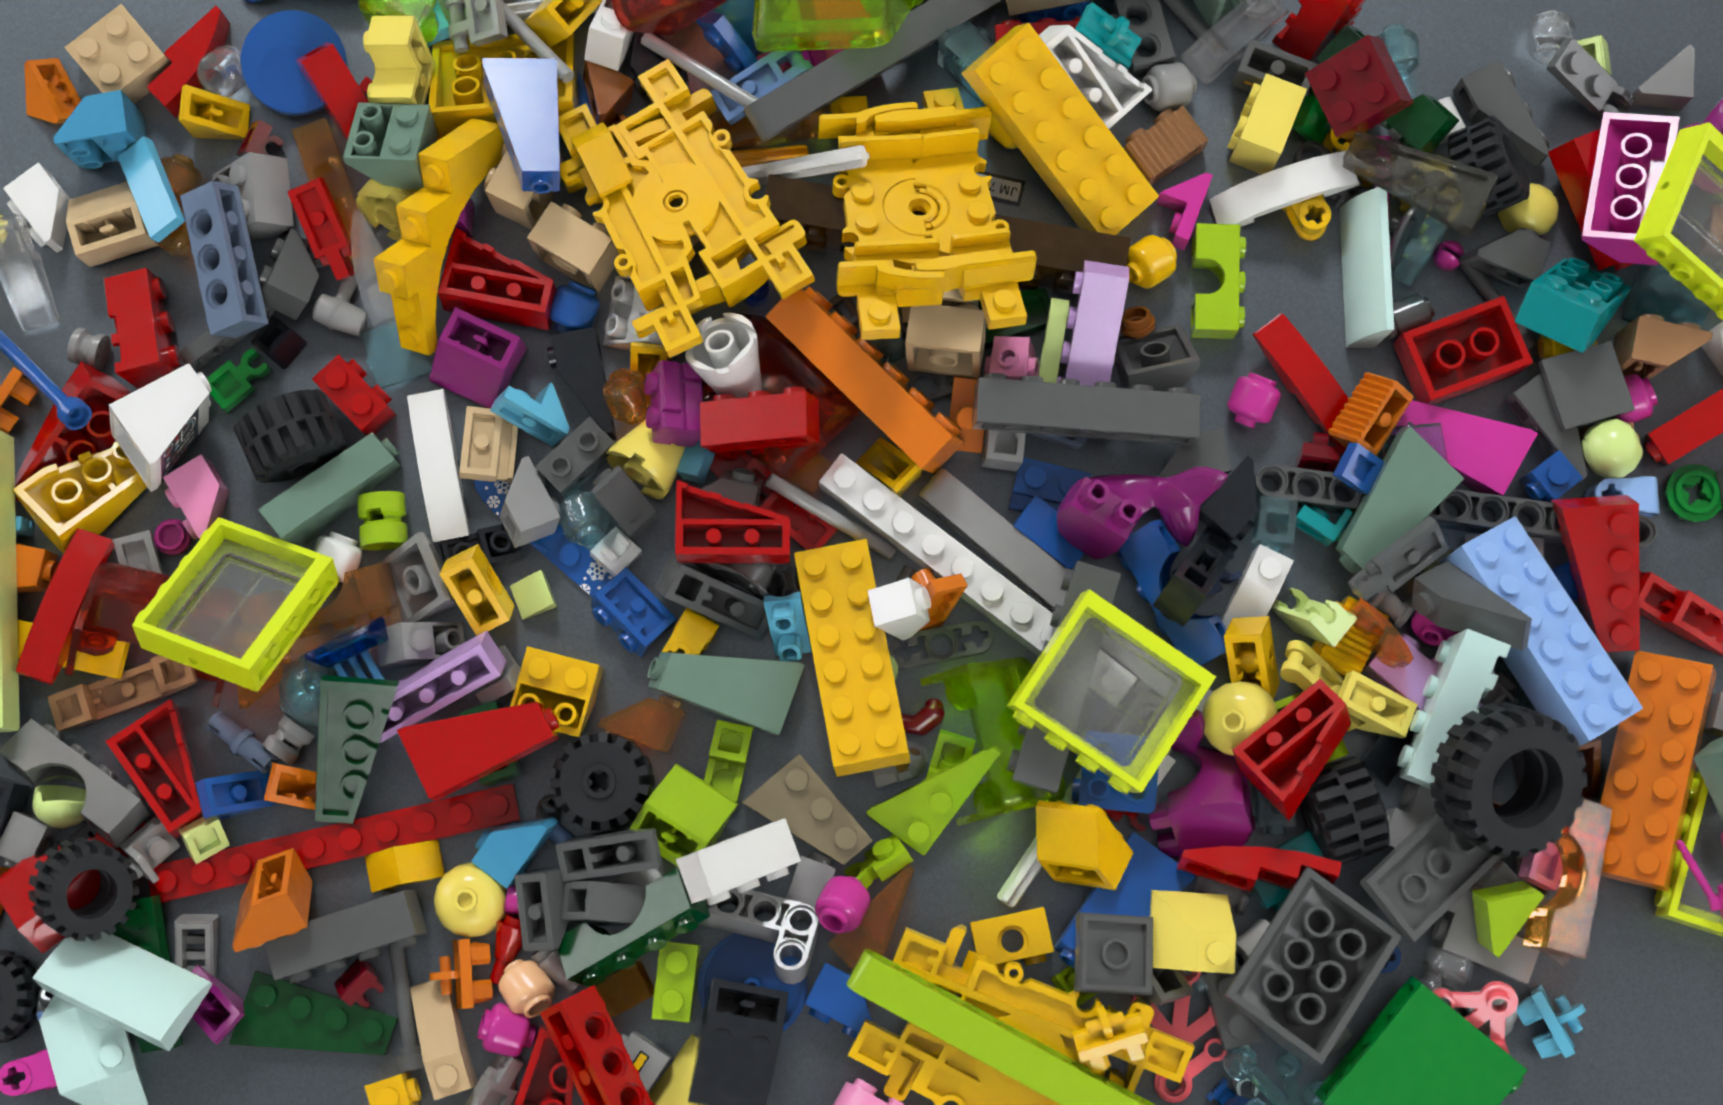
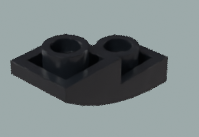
M503 524L478 529L476 533L443 540L439 544L444 563L446 559L476 544H479L492 567L523 557L521 547H514Z

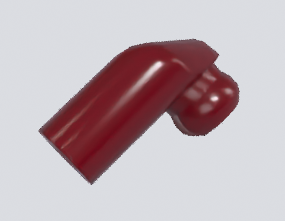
M931 698L925 701V707L915 715L901 713L905 733L925 735L939 725L945 716L942 701L937 698Z

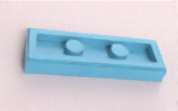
M143 136L118 156V159L150 239L160 242L182 225L185 219L153 141Z

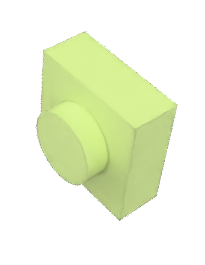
M201 817L179 829L188 853L196 864L230 846L218 817L207 819Z

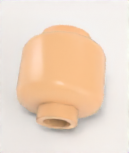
M519 959L506 966L504 969L505 974L499 981L498 989L513 1013H524L527 1018H533L551 1006L555 986L545 971L537 966L538 963L536 961Z

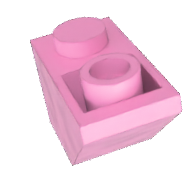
M201 454L163 477L169 487L164 490L168 500L174 508L178 509L180 507L187 518L182 521L185 529L194 540L200 539L202 533L209 529L218 517L222 518L229 495V490L212 461Z

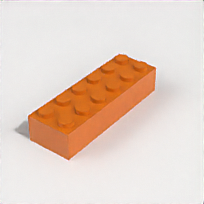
M809 286L806 290L802 288L784 300L781 299L765 317L922 470L935 474L962 446L964 441L958 436L962 430L948 416H944L940 412L936 415L932 411L936 405L921 390L918 391L915 387L909 389L906 384L910 379L895 365L892 366L888 361L883 364L880 359L884 354L869 340H861V336L857 338L855 334L859 330L847 318L841 316L836 311L831 313L829 310L833 305L821 293L816 292Z
M1639 650L1635 651L1628 686L1643 709L1618 724L1586 864V869L1591 874L1668 892L1678 850L1676 841L1680 840L1697 765L1694 756L1700 751L1717 675L1714 665Z

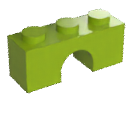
M1196 223L1192 232L1191 268L1207 269L1214 273L1219 281V290L1210 294L1196 293L1190 304V338L1234 339L1239 328H1244L1245 307L1239 306V293H1244L1246 276L1245 272L1240 271V258L1244 259L1246 238L1240 237V225Z

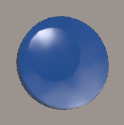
M297 10L276 12L260 20L246 36L240 57L242 74L253 96L270 110L289 116H304L324 109L323 103L295 60L327 42L334 44L347 66L345 49L335 30L316 15Z
M734 933L717 943L706 956L698 978L699 1000L704 1010L707 988L713 978L789 992L783 1026L784 1032L793 1024L804 1007L808 990L807 975L801 982L796 984H786L780 981L774 971V949L776 944ZM788 956L782 960V963L787 966H795L801 960L795 956Z

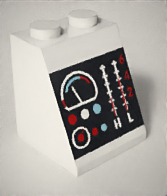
M189 363L109 404L111 434L151 492L158 489L164 481L163 477L171 472L209 422V407L211 406L209 393L212 391L211 386L203 373L199 372L196 374Z

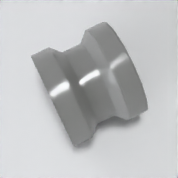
M77 328L68 342V361L79 364L82 361L97 370H101L110 354V337L101 333L92 335L87 329Z

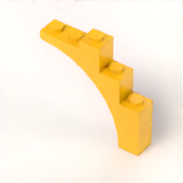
M471 118L418 153L424 187L396 205L402 239L373 258L379 291L391 294L401 348L428 356L436 351L438 344L436 303L441 267L449 239L462 210L477 186L503 158L501 151L504 146V140L497 123Z

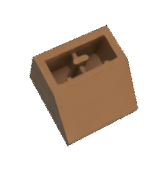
M1643 314L1616 334L1613 347L1623 376L1634 373L1642 379L1647 377L1650 380L1712 339L1713 332L1701 330V326L1695 323L1681 322L1674 324L1665 322L1664 317L1660 315Z

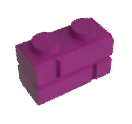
M659 361L653 371L647 374L644 386L645 394L651 395V406H649L646 414V426L652 429V441L667 445L673 443L676 446L684 447L695 446L701 439L700 402H703L702 378L688 363L679 364V362Z

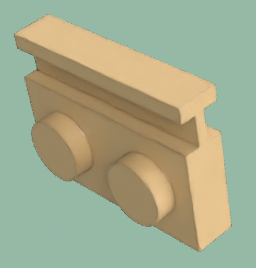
M467 406L459 478L490 482L501 480L512 484L518 427L491 412L490 408Z

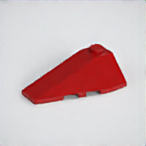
M144 820L142 824L130 836L137 832L147 822ZM97 833L95 837L87 839L89 841L91 839L98 840L127 857L120 847L117 849ZM34 855L21 860L0 876V902L16 928L44 954L63 940L65 936L42 922V918L37 916L32 909L36 904L29 900L28 892L35 890V887L29 884L30 875L37 876L39 870L34 868L38 860L44 863L48 858L46 855L38 858ZM97 869L86 870L72 880L67 891V903L70 909L81 908L89 904L96 897L101 884L100 874Z

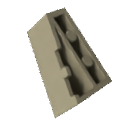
M800 754L742 802L745 806L771 822L785 818L791 834L843 866L873 842Z

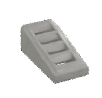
M182 914L175 920V965L191 972L197 965H187V960H205V965L199 966L216 978L219 936L218 914ZM189 929H205V934H189ZM188 944H205V949H188Z

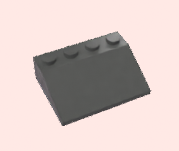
M1306 867L1224 996L1276 1043L1305 1064L1322 1065L1403 935L1315 871Z

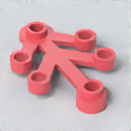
M1191 971L1189 975L1184 976L1190 987L1192 983L1200 978L1201 972ZM1133 995L1131 1001L1133 1002L1137 997ZM1190 995L1174 1000L1172 1024L1168 1022L1154 1003L1150 1002L1149 1005L1154 1010L1151 1024L1155 1029L1189 1043L1195 1042L1215 1026V1021L1209 1003L1207 1012L1187 1027ZM1212 1037L1205 1041L1203 1051L1189 1061L1177 1089H1168L1166 1087V1080L1168 1078L1156 1074L1154 1087L1158 1096L1169 1103H1178L1185 1100L1192 1090V1078L1212 1062H1218L1225 1058L1227 1050L1222 1049L1218 1056H1211L1208 1053L1210 1044L1219 1043L1221 1045L1219 1038Z
M1492 981L1487 983L1480 992H1450L1446 988H1438L1433 991L1439 998H1447L1449 1000L1447 1004L1453 1009L1454 1007L1475 1008L1466 1017H1462L1477 1029L1489 1020L1490 1039L1509 1054L1505 1042V1020L1516 1011L1518 1006L1517 994L1510 985L1501 981ZM1496 999L1505 1000L1501 1005H1492V1002Z

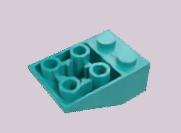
M1564 258L1531 282L1514 322L1583 353L1594 344L1628 296L1632 287L1623 284V279L1615 274L1606 272L1601 274L1590 269V265L1581 259Z

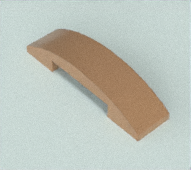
M158 655L150 658L151 662L124 671L121 679L108 677L89 685L79 684L47 696L56 729L62 732L95 723L170 696L198 682L194 668Z

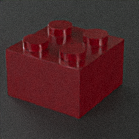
M1366 35L1305 73L1335 136L1338 138L1352 140L1414 103L1383 39L1371 35Z

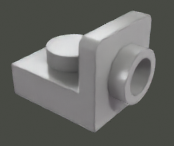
M505 645L498 647L506 659L501 676L481 686L475 694L482 705L492 702L516 688L521 668Z
M155 816L119 847L132 863L129 867L136 871L138 879L144 875L154 884L160 878L153 869L176 851L180 845Z

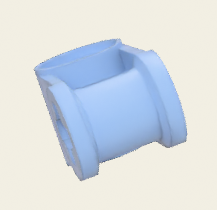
M1656 477L1608 478L1596 485H1592L1583 494V498L1628 495L1639 503V515L1654 517L1660 514Z

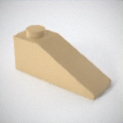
M440 980L428 981L410 987L423 1064L434 1101L475 1087L478 1080L453 994L441 995Z

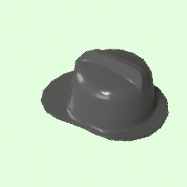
M693 563L698 568L718 578L743 587L763 600L764 596L770 595L767 589L777 568V563Z

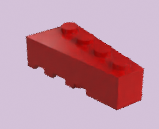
M1628 495L1551 500L1554 512L1558 518L1561 538L1568 554L1569 567L1579 594L1578 599L1584 620L1606 652L1640 650L1639 503Z

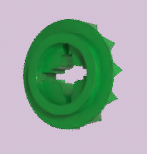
M1689 464L1678 468L1667 479L1668 483L1664 495L1667 496L1669 502L1668 509L1678 514L1679 519H1686L1696 523L1714 517L1721 510L1720 489L1716 472L1700 464ZM1700 482L1698 495L1703 500L1696 499L1688 505L1690 494L1685 491V488L1690 489Z

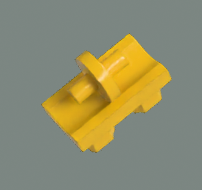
M1104 1005L1096 1007L1099 1018L1085 1022L1086 1028L1072 1032L1080 1062H1085L1093 1074L1107 1070L1111 1066L1107 1054L1122 1050L1125 1060L1130 1062L1143 1059L1146 1056L1145 1043L1149 1041L1139 1012L1123 1016L1122 1011L1107 1015Z

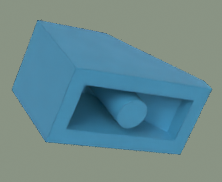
M550 817L503 824L493 831L488 829L475 844L478 852L471 862L507 889L515 884L514 875L525 873L560 821Z

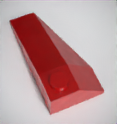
M81 361L61 390L68 397L82 399L91 408L92 417L89 423L79 430L68 429L58 419L57 406L53 404L15 477V487L47 466L56 464L57 467L79 460L78 455L90 451V454L93 455L112 448L116 440L111 434L109 404L132 392L113 377Z

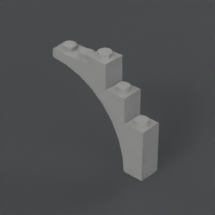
M1408 783L1400 799V804L1404 805L1403 810L1398 808L1387 809L1386 814L1390 831L1388 850L1393 851L1435 811L1434 802L1437 799L1431 797V789L1415 783ZM1469 890L1445 912L1444 918L1440 917L1437 920L1432 932V938L1436 939L1433 946L1434 949L1517 983H1529L1541 949L1516 935L1498 958L1477 942L1473 898Z

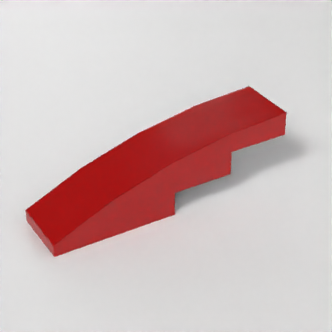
M1280 313L1252 335L1288 392L1296 395L1312 422L1320 425L1324 433L1329 435L1328 429L1333 428L1332 423L1335 421L1336 416L1340 415V410L1344 409V404L1348 403V396L1307 341L1287 317ZM1329 435V440L1333 447L1340 448V455H1343L1346 448Z
M744 450L738 451L737 459L727 460L717 454L714 455L709 470L716 477L728 470L733 471L734 468H744L755 472V477L764 479L758 507L790 517V539L804 550L823 547L838 530L765 486L767 479L772 473Z
M77 528L59 562L35 616L16 668L18 674L53 685L87 622L84 614L101 585L98 576L115 547L112 539Z
M1639 570L1640 616L1723 657V611L1689 590L1681 591L1654 573H1644Z
M1217 846L1184 850L1176 869L1250 892L1257 880L1291 890L1306 867H1309L1328 882L1334 884L1339 877L1342 862L1304 852L1277 848Z

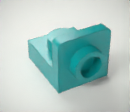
M1304 505L1297 511L1290 523L1327 547L1334 540L1340 541L1353 511L1346 508L1340 513L1335 522L1332 523L1329 521L1330 516L1316 506L1309 508Z

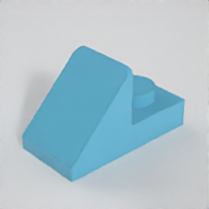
M549 383L537 395L535 400L531 399L526 392L508 386L495 399L490 410L551 447H554L566 436L570 429L552 383Z

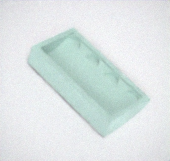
M1377 187L1364 192L1346 202L1339 209L1346 348H1375L1394 330L1387 187Z
M101 932V939L95 941L88 937L85 938V941H76L71 937H66L50 954L33 977L43 990L168 1052L213 985L210 981L113 934L108 935L105 932Z

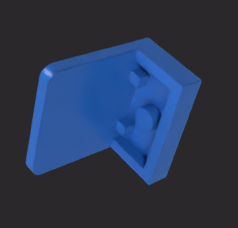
M713 0L694 19L704 31L703 36L714 48L719 50L725 58L724 63L736 75L759 61L755 55L784 26V20L769 0Z
M1085 730L1084 742L1119 766H1126L1146 736ZM1082 767L1081 779L1073 778L1071 801H1079L1078 805L1082 806L1093 804L1105 810L1150 814L1156 807L1159 767L1142 793H1132L1129 791L1127 795L1107 783L1110 777L1097 769L1093 773Z

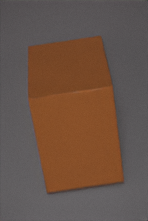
M585 60L583 80L591 114L597 125L603 122L608 128L611 126V122L616 121L617 114H622L631 103L634 80L619 71Z

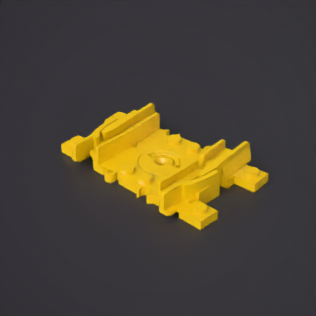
M667 59L637 76L653 104L618 123L616 126L614 124L608 127L633 178V183L602 198L600 197L570 139L597 125L587 104H583L558 116L559 132L572 157L560 164L561 178L569 193H574L584 187L587 188L585 200L588 206L603 203V207L599 211L593 212V216L597 223L606 226L619 253L614 260V266L618 274L622 277H631L647 312L663 304L665 305L631 321L639 338H644L657 331L669 358L704 342L691 316L692 314L724 301L729 307H733L754 293L768 279H770L783 300L811 284L815 279L813 273L797 251L807 243L806 234L801 224L797 220H790L780 226L769 209L771 202L768 195L760 199L751 198L755 191L760 190L759 182L757 179L748 178L730 151L733 145L730 133L725 129H719L715 132L713 124L708 118L709 115L717 110L713 95L706 88L690 94L689 88L671 61ZM680 198L683 200L679 207L670 206V202L674 199ZM694 235L698 237L705 248L698 253L708 274L695 280L689 262L695 255L689 237ZM750 253L755 262L740 270L738 263Z
M958 87L923 91L922 104L924 109H918L916 102L894 103L868 109L866 96L841 97L830 104L831 114H823L818 118V139L838 138V149L862 145L865 147L866 152H869L870 156L865 167L839 172V175L833 178L832 193L838 198H844L843 208L846 228L842 231L841 241L843 243H855L854 247H845L844 259L847 262H840L838 264L837 293L842 297L857 296L861 340L899 338L900 322L897 307L942 305L943 293L955 289L959 290L963 302L980 300L989 330L1025 325L1027 313L1017 282L1033 279L1037 256L1035 251L1012 252L1009 242L1011 235L1009 224L1004 220H995L996 211L989 191L992 177H981L976 174L978 172H985L987 161L978 155L977 150L979 141L986 140L989 137L992 116L990 107L964 109ZM922 211L925 215H915L913 212Z
M962 924L951 929L946 943L906 927L893 962L1088 1067L1085 1062H1080L1072 1032L1086 1028L1085 1022L1099 1018L1096 1008L1101 1006L1099 998H1095L1094 1005L1090 1009H1081L1076 1004L1080 996L1079 992L1071 991L1067 993L1032 978L1021 981L1023 978V968L1021 964L1015 961L1007 963L1004 967V974L999 972L996 963L988 961V955H980L971 950H968L962 967H959L958 963L954 961L966 933V926ZM1012 969L1018 971L1014 976L1009 973ZM1137 997L1130 1004L1127 1014L1123 1013V1016L1139 1012L1149 1041L1145 1043L1146 1056L1143 1059L1130 1062L1125 1060L1122 1050L1107 1054L1126 1061L1124 1075L1118 1069L1113 1070L1109 1067L1106 1078L1133 1093L1144 1069L1180 1083L1195 1047L1192 1043L1150 1027L1154 1010L1146 1004L1143 998ZM1110 1005L1105 1008L1107 1015L1120 1012ZM865 1019L848 1052L849 1057L885 1076L890 1075L884 1086V1093L898 1101L905 1100L911 1089L934 1101L935 1105H943L947 1101H955L958 1105H1061L910 1022H907L901 1036ZM1106 1070L1098 1073L1105 1077Z

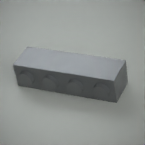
M416 889L396 892L308 921L307 928L301 929L298 933L290 936L284 935L267 941L264 944L274 980L288 978L289 984L312 978L311 970L323 967L324 973L347 966L345 959L358 956L360 962L381 956L380 948L393 944L395 950L415 945L417 944L416 936L428 932Z

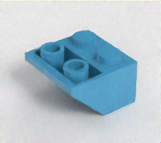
M122 90L85 96L53 138L54 144L78 167L96 169L102 167L103 163L119 162L118 156L143 136L147 137L144 115Z

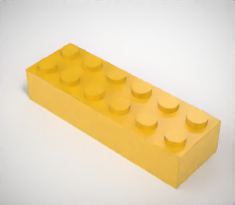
M1030 23L1012 28L961 73L983 103L990 107L993 116L1080 229L1116 235L1159 197Z
M867 539L795 552L794 557L836 776H845L911 763L885 631L874 625L868 590L876 588Z

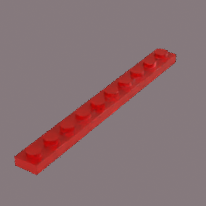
M513 783L354 819L353 824L337 823L223 849L198 864L191 857L162 863L153 869L160 879L154 884L148 880L150 895H160L161 903L248 884L258 860L294 848L305 869L309 870L361 858L395 846L439 840L522 821L516 787Z

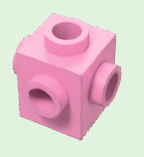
M994 336L992 354L987 356L985 360V374L1001 373L1007 376L1006 379L1021 380V377L1038 376L1039 359L1035 358L1036 353L1030 337Z

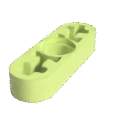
M1051 298L1038 375V377L1043 378V382H1057L1070 300Z

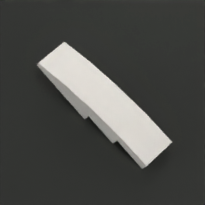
M444 389L408 395L413 440L432 541L437 542L468 536L471 532L463 500L465 495L461 478H459L457 462L459 457Z

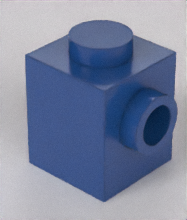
M1558 450L1524 475L1519 481L1524 485L1527 494L1533 500L1551 502V500L1558 499L1576 485L1583 477L1565 455Z

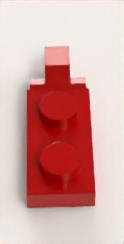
M324 177L316 178L287 191L315 258L320 259L323 266L330 265L337 281L355 275L356 272L349 257L354 254L352 242Z

